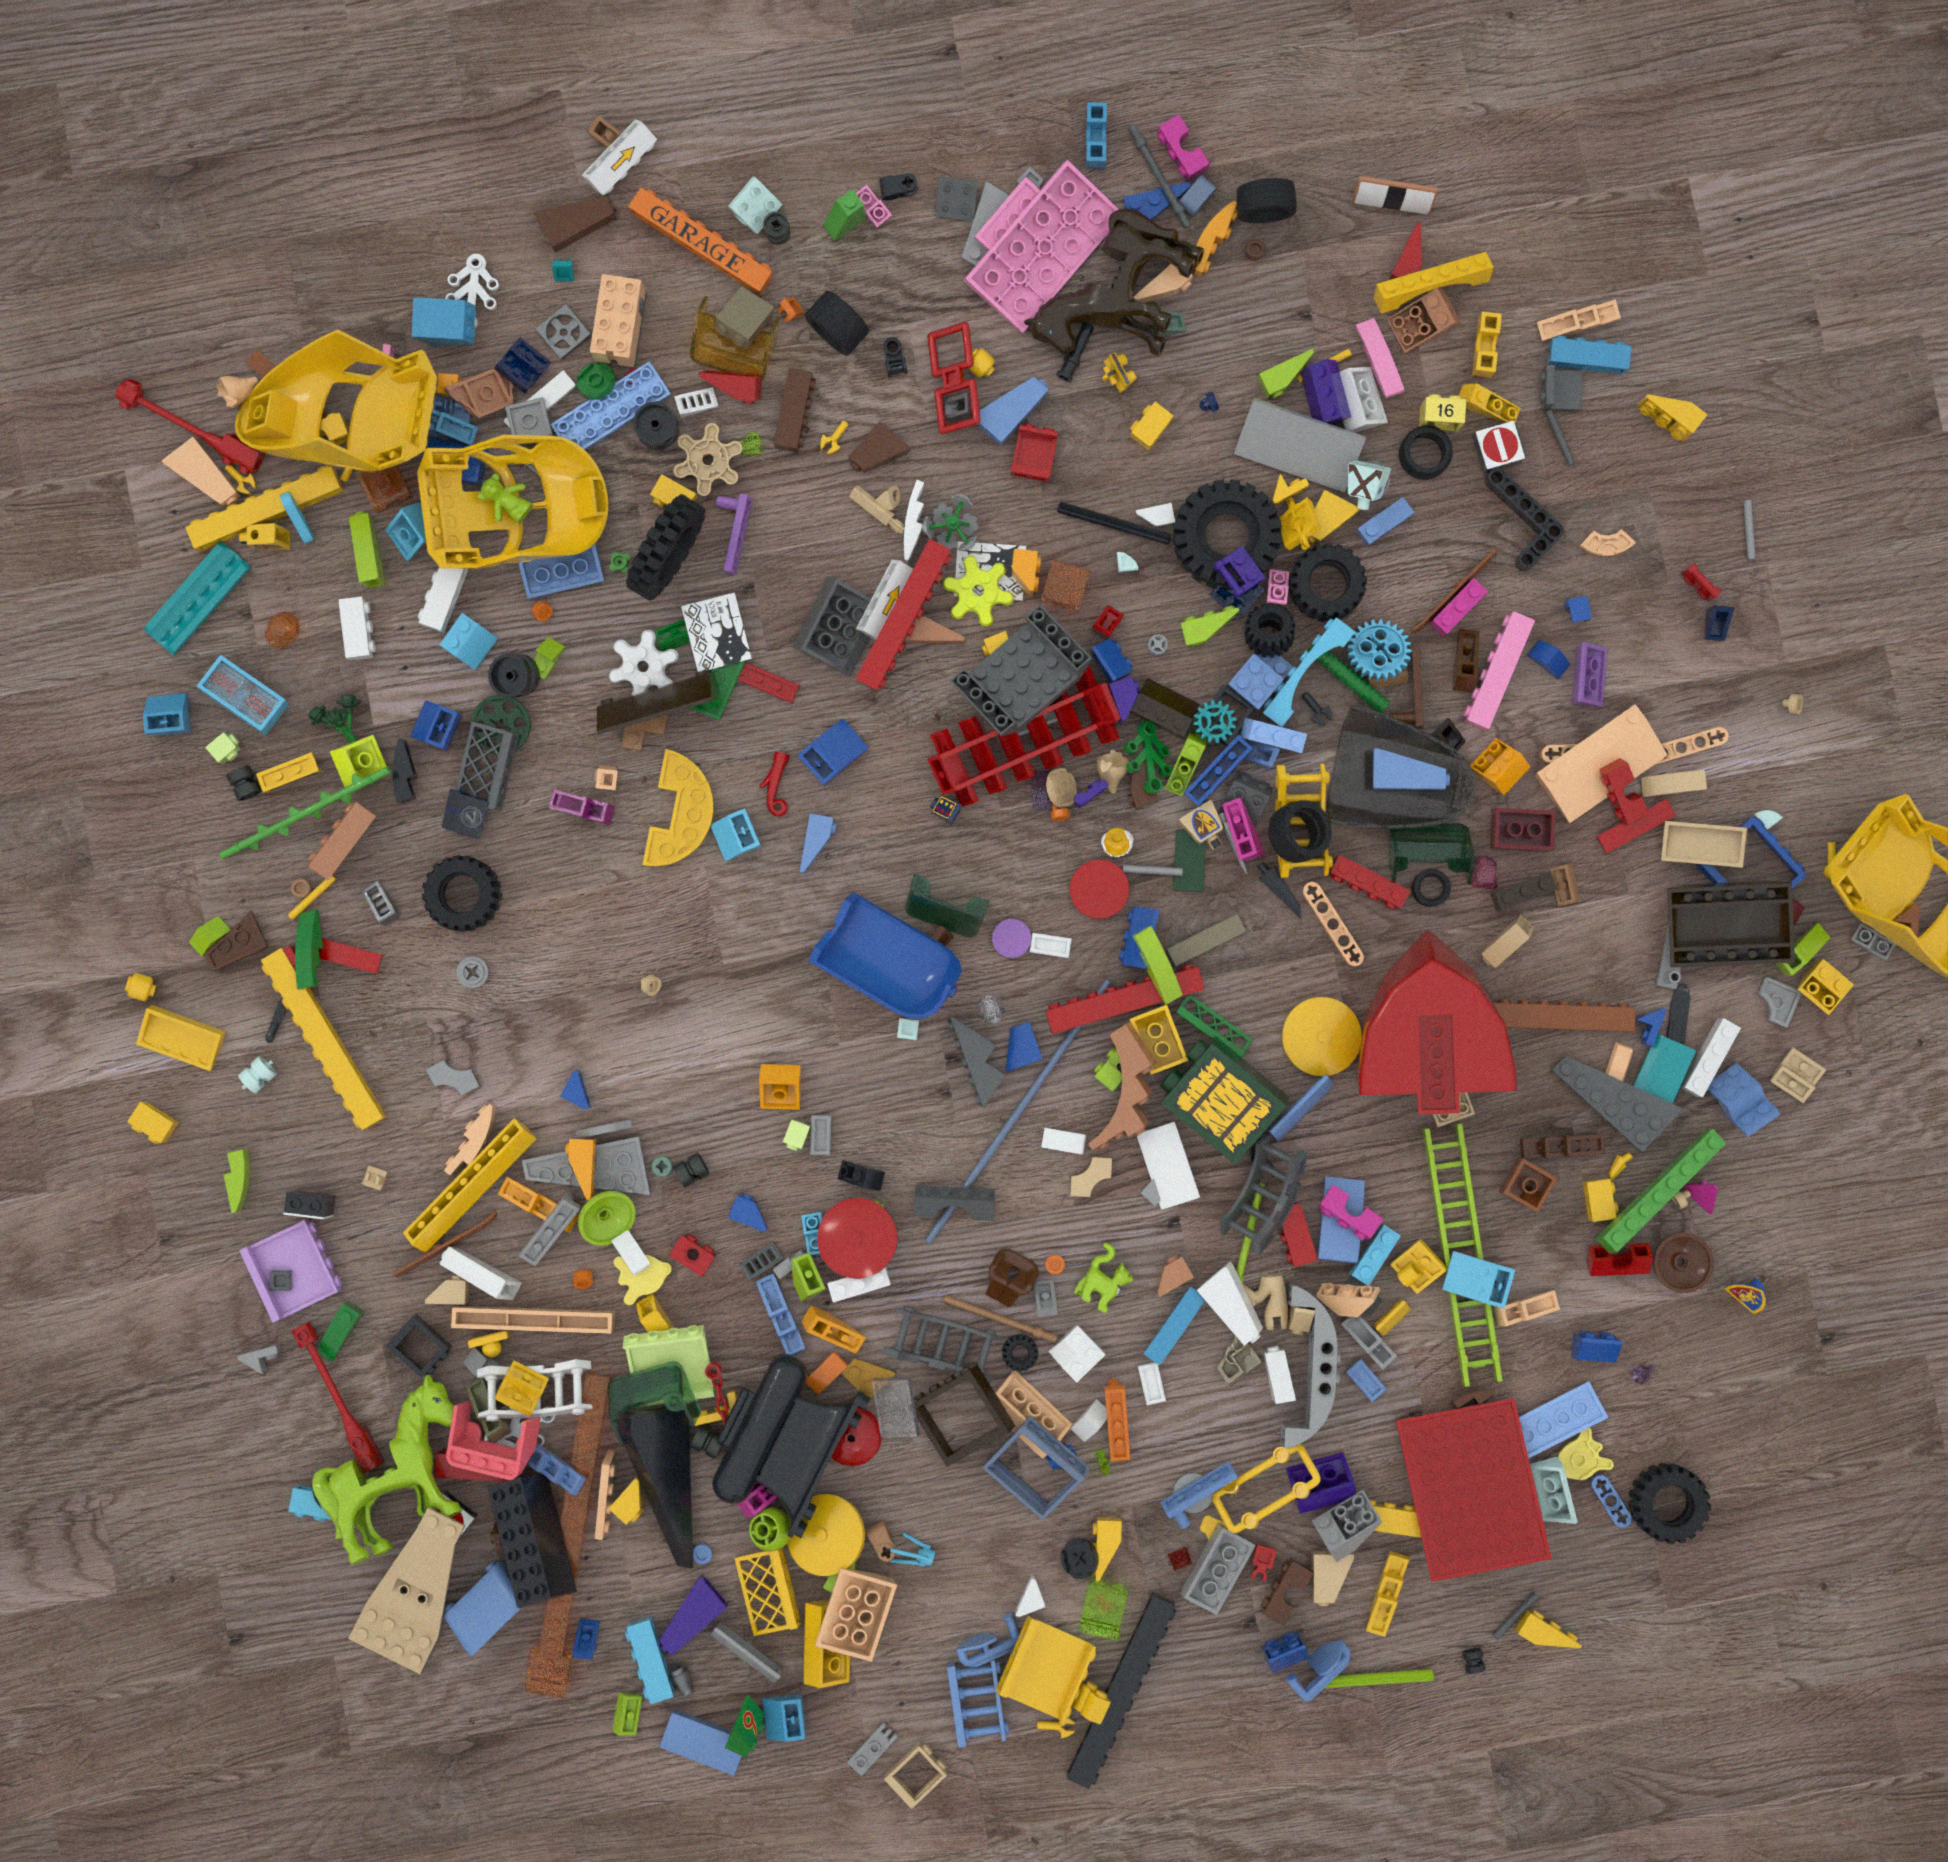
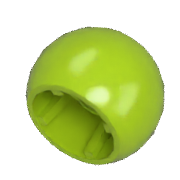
M766 1507L752 1517L749 1524V1535L752 1542L759 1549L776 1551L783 1548L790 1540V1537L787 1536L789 1517L783 1510L776 1507Z

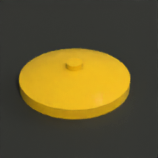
M1316 997L1301 1002L1291 1010L1283 1025L1282 1044L1288 1059L1299 1070L1310 1075L1330 1076L1343 1071L1355 1060L1361 1047L1362 1032L1357 1017L1348 1006L1333 998Z
M819 1494L813 1496L810 1503L817 1506L811 1520L805 1517L801 1519V1521L808 1524L802 1538L793 1535L787 1545L791 1556L802 1569L818 1576L837 1575L840 1568L849 1569L857 1561L864 1546L865 1528L858 1510L848 1500L833 1494Z

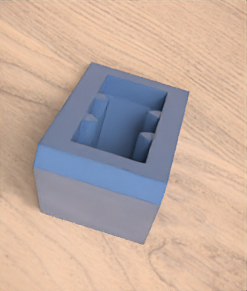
M1249 740L1248 744L1253 747V751L1245 760L1270 770L1280 749Z

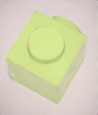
M224 732L205 747L215 760L221 764H225L228 760H234L241 750L238 746L239 740L233 734L229 735Z

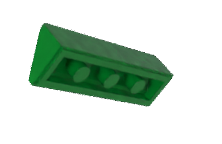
M685 619L654 630L662 652L690 643Z

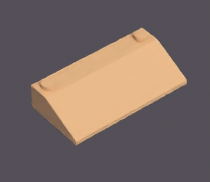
M1635 704L1537 772L1535 778L1570 824L1607 798V793L1609 792L1600 780L1602 776L1599 771L1600 768L1621 758L1628 762L1632 774L1636 778L1665 758L1667 753L1649 722Z

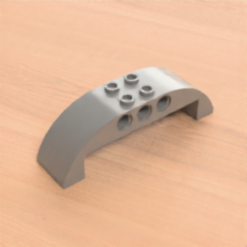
M1287 1283V1299L1290 1306L1311 1307L1315 1310L1309 1331L1305 1423L1281 1422L1280 1443L1284 1448H1291L1312 1437L1329 1416L1335 1399L1336 1385H1339L1340 1381L1337 1364H1340L1341 1354L1337 1348L1335 1327L1324 1306L1302 1287L1294 1283ZM1328 1342V1348L1321 1350L1322 1345ZM1323 1363L1328 1364L1325 1370H1320ZM1327 1383L1324 1390H1319L1321 1384Z

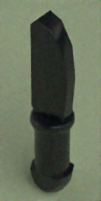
M282 999L279 1000L273 1019L270 1022L271 1025L268 1033L265 1036V1040L268 1043L274 1041L278 1026H280L279 1023L285 1012Z

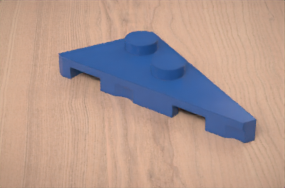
M1186 182L1170 187L1175 197L1178 198L1186 193L1191 184ZM1162 188L1123 197L1125 208L1134 209L1147 216L1150 220H1153L1155 216L1171 205Z

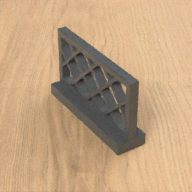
M472 721L455 792L461 794L462 787L468 784L472 791V794L468 797L472 798L475 796L476 799L481 800L478 793L486 789L489 794L487 808L502 810L520 733ZM476 727L482 728L486 735L480 740L475 736ZM501 733L503 734L502 742L496 745L491 736ZM488 739L493 748L484 752L480 743ZM477 746L481 755L473 759L470 754L471 749ZM495 751L498 759L497 762L491 764L487 755ZM484 758L488 767L480 772L476 762ZM472 765L477 774L469 779L466 770ZM490 770L493 774V780L487 784L482 774ZM479 777L484 786L476 791L471 781Z

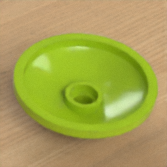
M606 1191L597 1194L584 1205L579 1214V1232L587 1242L593 1245L612 1244L611 1240L627 1230L630 1231L636 1216L635 1206L627 1195L618 1191Z

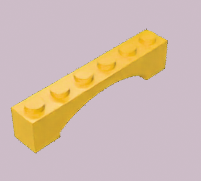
M1486 252L1378 283L1375 289L1374 300L1382 314L1398 309L1400 305L1410 299L1439 287L1453 284H1471L1473 287L1489 282L1494 266Z

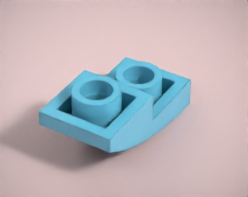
M821 1212L801 1215L807 1253L810 1252L811 1256L821 1255L817 1243L818 1229L822 1221Z

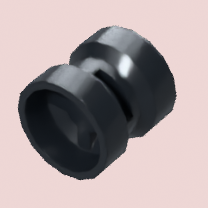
M1481 1648L1466 1649L1462 1652L1463 1658L1466 1660V1673H1480L1486 1670L1485 1663L1482 1662L1483 1652Z

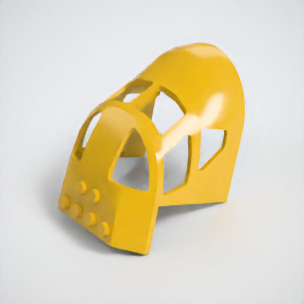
M501 435L462 449L426 448L417 471L427 551L441 569L485 568L500 564L529 562L536 559L558 558L579 554L596 543L606 525L608 494L603 476L595 461L582 447L563 437ZM533 442L538 443L533 449H527L525 447L516 445ZM501 448L516 454L493 456L483 450ZM469 456L479 459L491 467L499 475L504 489L516 485L513 474L507 467L508 464L534 465L541 478L545 500L532 503L533 507L531 510L547 509V533L543 544L518 550L522 541L523 522L518 524L504 508L502 509V519L500 522H497L494 518L495 501L479 500L478 494L481 491H463L462 471L469 469ZM519 492L513 494L520 498ZM507 530L509 532L508 541L499 555L483 559L480 556L479 548H471L469 532Z

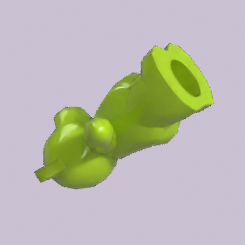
M493 474L491 478L483 483L481 492L478 494L479 500L495 501L494 518L497 522L501 521L502 509L504 508L518 524L522 523L531 511L533 504L513 494L523 491L525 485L519 483L504 489L499 481V475Z

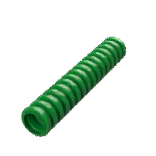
M1311 645L1307 651L1310 652L1314 645ZM1328 650L1317 658V663L1321 662L1322 667L1325 666L1326 670L1329 669L1331 671L1330 674L1334 673L1336 679L1339 678L1340 682L1345 683V686L1348 685L1350 691L1354 690V694H1358L1359 698L1362 697L1364 699L1363 702H1368V706H1372L1373 710L1376 709L1378 711L1377 714L1382 713L1389 706L1390 700H1386L1385 696L1382 697L1380 692L1377 693L1376 688H1372L1371 684H1367L1366 680L1363 681L1361 676H1357V672H1353L1352 668L1349 669L1347 667L1348 664L1344 665L1343 660H1339L1338 656L1335 657L1333 652L1330 653Z

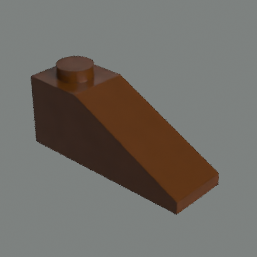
M1459 629L1453 672V690L1473 692L1478 679L1479 631Z
M1141 744L1138 745L1135 758L1143 750ZM1145 760L1141 763L1139 770L1132 773L1130 794L1127 795L1130 806L1134 805L1135 810L1159 802L1157 793L1154 795L1148 794L1144 789L1145 782L1147 781Z

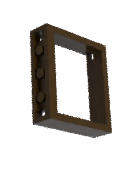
M978 1365L971 1368L969 1366L964 1367L959 1371V1375L954 1376L952 1374L943 1380L945 1383L932 1385L928 1388L929 1392L924 1394L922 1391L914 1396V1401L909 1405L946 1467L1008 1434L1015 1427L1014 1422ZM969 1379L998 1427L952 1451L924 1404Z

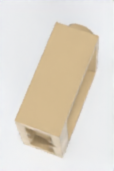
M920 1741L884 1776V1780L911 1809L947 1776L946 1764L940 1758L936 1759L932 1755V1749L926 1743L923 1745ZM920 1752L938 1772L914 1794L896 1773Z

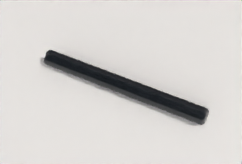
M1060 502L1057 508L1058 513L1166 545L1169 544L1171 534L1064 502Z

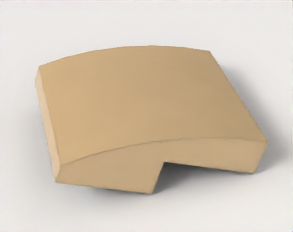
M1792 1046L1780 1062L1770 1081L1804 1103L1816 1088L1815 1084L1825 1073L1826 1068Z

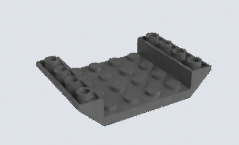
M1041 605L1025 617L1027 621L1025 626L970 672L964 668L950 680L951 684L1000 736L1020 731L1079 681L1092 661V657Z

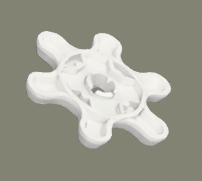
M652 630L642 632L641 641L637 646H630L621 639L617 640L613 648L622 657L623 663L619 668L610 671L609 679L613 683L629 681L633 686L632 695L647 691L651 686L660 687L673 683L666 676L665 668L667 665L678 660V652L675 649H668L663 652L657 650L654 645L656 635ZM640 661L648 663L649 667L646 672L639 670L638 664Z

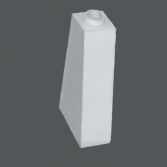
M448 1247L442 1254L440 1265L496 1299L513 1300L522 1284L519 1280L459 1248Z
M1229 1262L1204 1282L1197 1291L1243 1345H1246L1249 1341L1254 1343L1261 1337L1259 1333L1263 1327L1233 1264Z

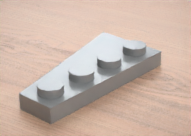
M987 181L962 255V260L972 266H975L988 251L974 238L975 234L1009 196Z

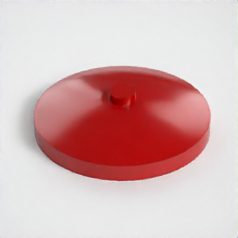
M864 1198L843 1200L830 1208L819 1225L817 1235L819 1252L824 1262L839 1275L855 1279L867 1278L882 1271L892 1260L898 1242L897 1228L888 1211L878 1203Z

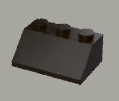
M1147 678L1130 714L1144 721H1151L1156 727L1183 739L1200 704Z

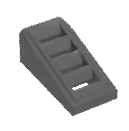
M774 1242L739 1263V1266L750 1281L784 1258ZM771 1249L776 1257L775 1260L771 1258L767 1250ZM762 1253L769 1261V1264L766 1265V1263L760 1256ZM757 1258L762 1266L761 1269L758 1268L753 1259ZM749 1262L755 1270V1273L753 1274L747 1266V1263Z

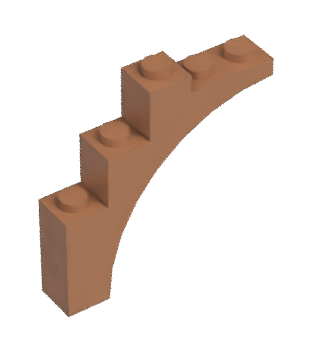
M1131 1022L1110 1034L1121 1063V1096L1110 1123L1100 1135L1088 1143L1092 1150L1097 1147L1102 1150L1110 1145V1139L1114 1137L1117 1140L1126 1133L1128 1137L1133 1134L1137 1137L1147 1131L1145 1126L1150 1124L1139 1106L1149 1101L1148 1096L1153 1094L1142 1075L1153 1070L1151 1066L1156 1061Z

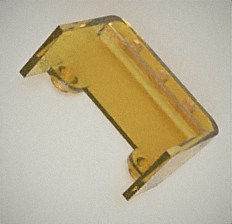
M704 296L695 313L690 349L691 359L697 364L720 371L760 374L762 381L768 371L774 352L780 319L776 318L770 332L763 331L759 333L756 341H753L746 350L741 346H737L726 336L720 335L714 329L716 316L706 313L709 297Z

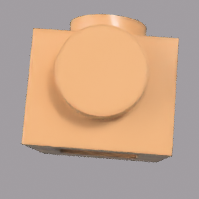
M599 765V768L595 771V788L616 789L618 770L615 766Z

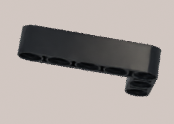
M1494 468L1485 477L1486 486L1538 534L1515 561L1516 567L1520 571H1528L1562 537L1564 529L1550 513L1504 470ZM1491 475H1497L1500 482H1493ZM1506 488H1511L1514 491V496H1508L1505 491ZM1520 502H1526L1528 510L1522 509ZM1540 515L1543 522L1537 523L1534 516ZM1550 528H1553V529L1556 530V532H1557V536H1556V537H1552V536L1549 534V529H1550ZM1535 543H1541L1544 547L1543 551L1537 550ZM1522 557H1528L1530 565L1523 564Z

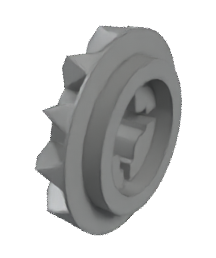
M467 957L457 967L459 982L468 988L480 987L486 982L489 975L488 966L478 957ZM466 967L471 969L477 967L476 973L480 977L472 976L469 978L470 972Z

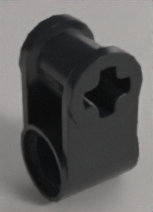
M910 173L885 176L879 179L882 200L885 201L912 196L918 190L917 180ZM906 182H910V183H911V185H910L911 187L907 188V186H906L907 183H906Z
M895 337L887 338L884 342V353L888 377L890 378L892 375L900 373L908 374L900 341ZM890 344H896L898 349L895 352H890L887 347Z

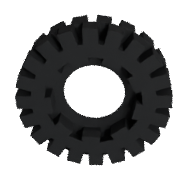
M1224 479L1214 481L1211 486L1208 483L1198 488V492H1192L1186 498V502L1181 505L1175 520L1173 543H1175L1176 556L1182 561L1181 566L1186 572L1190 571L1192 573L1193 579L1199 583L1205 581L1207 582L1206 586L1216 589V586H1222V590H1232L1221 573L1213 567L1216 562L1228 555L1215 552L1206 540V528L1209 522L1214 517L1226 513L1237 515L1246 523L1249 530V539L1244 549L1262 573L1270 569L1281 544L1282 526L1280 518L1277 517L1278 511L1275 505L1268 502L1269 497L1263 491L1260 493L1256 492V487L1249 483L1246 486L1240 485V480L1231 479L1230 483H1224ZM1230 564L1226 565L1225 567L1239 586H1243L1244 583Z
M680 494L664 508L663 514H660L655 520L654 528H650L646 534V541H642L638 549L640 552L632 561L633 566L629 569L626 580L627 588L648 601L654 600L657 595L664 591L665 586H668L672 581L673 574L676 575L681 568V562L686 560L690 553L688 550L693 547L697 539L696 536L700 533L701 524L704 522V514L706 513V509L703 506Z

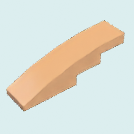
M1615 299L1597 306L1595 304L1577 311L1575 309L1539 321L1537 324L1542 341H1546L1556 336H1567L1621 320Z

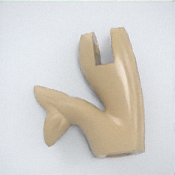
M1269 1274L1261 1276L1259 1289L1255 1292L1243 1285L1253 1307L1270 1295L1264 1312L1266 1329L1274 1331L1273 1317H1280L1281 1330L1287 1329L1288 1299L1283 1275Z

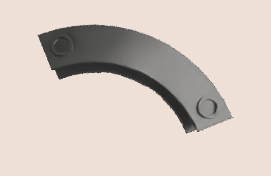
M1269 1132L1257 1140L1254 1161L1248 1179L1231 1209L1220 1220L1222 1235H1225L1230 1228L1252 1239L1253 1252L1258 1255L1272 1242L1275 1237L1272 1235L1278 1225L1282 1227L1289 1215L1301 1187V1183L1298 1182L1300 1174H1304L1307 1162V1152L1301 1149L1291 1156L1270 1145L1271 1134ZM1268 1153L1288 1163L1287 1174L1266 1163ZM1263 1171L1284 1181L1285 1185L1281 1195L1258 1184ZM1254 1192L1276 1202L1271 1215H1267L1248 1205ZM1243 1211L1265 1222L1259 1232H1254L1236 1222Z
M904 1306L903 1309L895 1307V1312L904 1316L896 1343L893 1344V1347L884 1346L883 1355L912 1363H917V1361L926 1363L927 1366L941 1370L948 1369L955 1371L959 1375V1371L966 1367L964 1359L971 1335L974 1333L985 1337L977 1365L987 1381L991 1382L992 1375L985 1373L986 1369L984 1367L992 1340H1003L1002 1336L996 1335V1330L990 1328L982 1330L945 1318L917 1312L915 1308L910 1306ZM911 1317L921 1319L913 1348L910 1351L904 1350L905 1347L903 1345ZM929 1321L943 1324L935 1353H932V1356L922 1354L921 1350ZM950 1326L964 1330L957 1358L953 1362L943 1360L944 1356H942Z

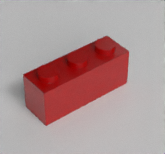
M1296 1202L1293 1204L1289 1215L1282 1225V1233H1280L1282 1244L1287 1245L1288 1252H1285L1289 1264L1292 1263L1294 1267L1318 1261L1301 1203Z

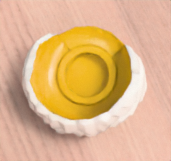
M1114 827L1102 836L1101 844L1108 855L1120 857L1129 853L1133 846L1134 838L1129 831L1121 827Z

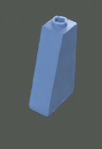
M1032 377L981 409V422L977 426L1002 446L1048 395V385L1039 378L1037 380L1035 377Z
M1378 748L1373 750V790H1445L1446 786L1450 785V774H1446L1445 768Z

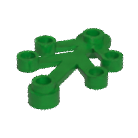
M1142 721L1137 727V736L1124 745V750L1127 754H1133L1138 750V745L1142 741L1144 748L1135 759L1126 764V769L1128 772L1134 773L1139 770L1141 763L1145 760L1147 781L1145 782L1144 789L1148 794L1154 795L1162 790V782L1155 777L1154 763L1159 767L1158 772L1161 777L1169 776L1172 773V769L1162 759L1170 755V750L1155 735L1156 726L1154 723ZM1152 744L1157 748L1156 752L1152 748Z

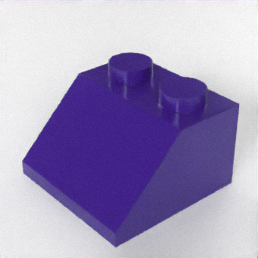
M1132 676L1108 685V689L1121 717L1118 720L1120 726L1124 725L1140 691L1137 680H1133Z

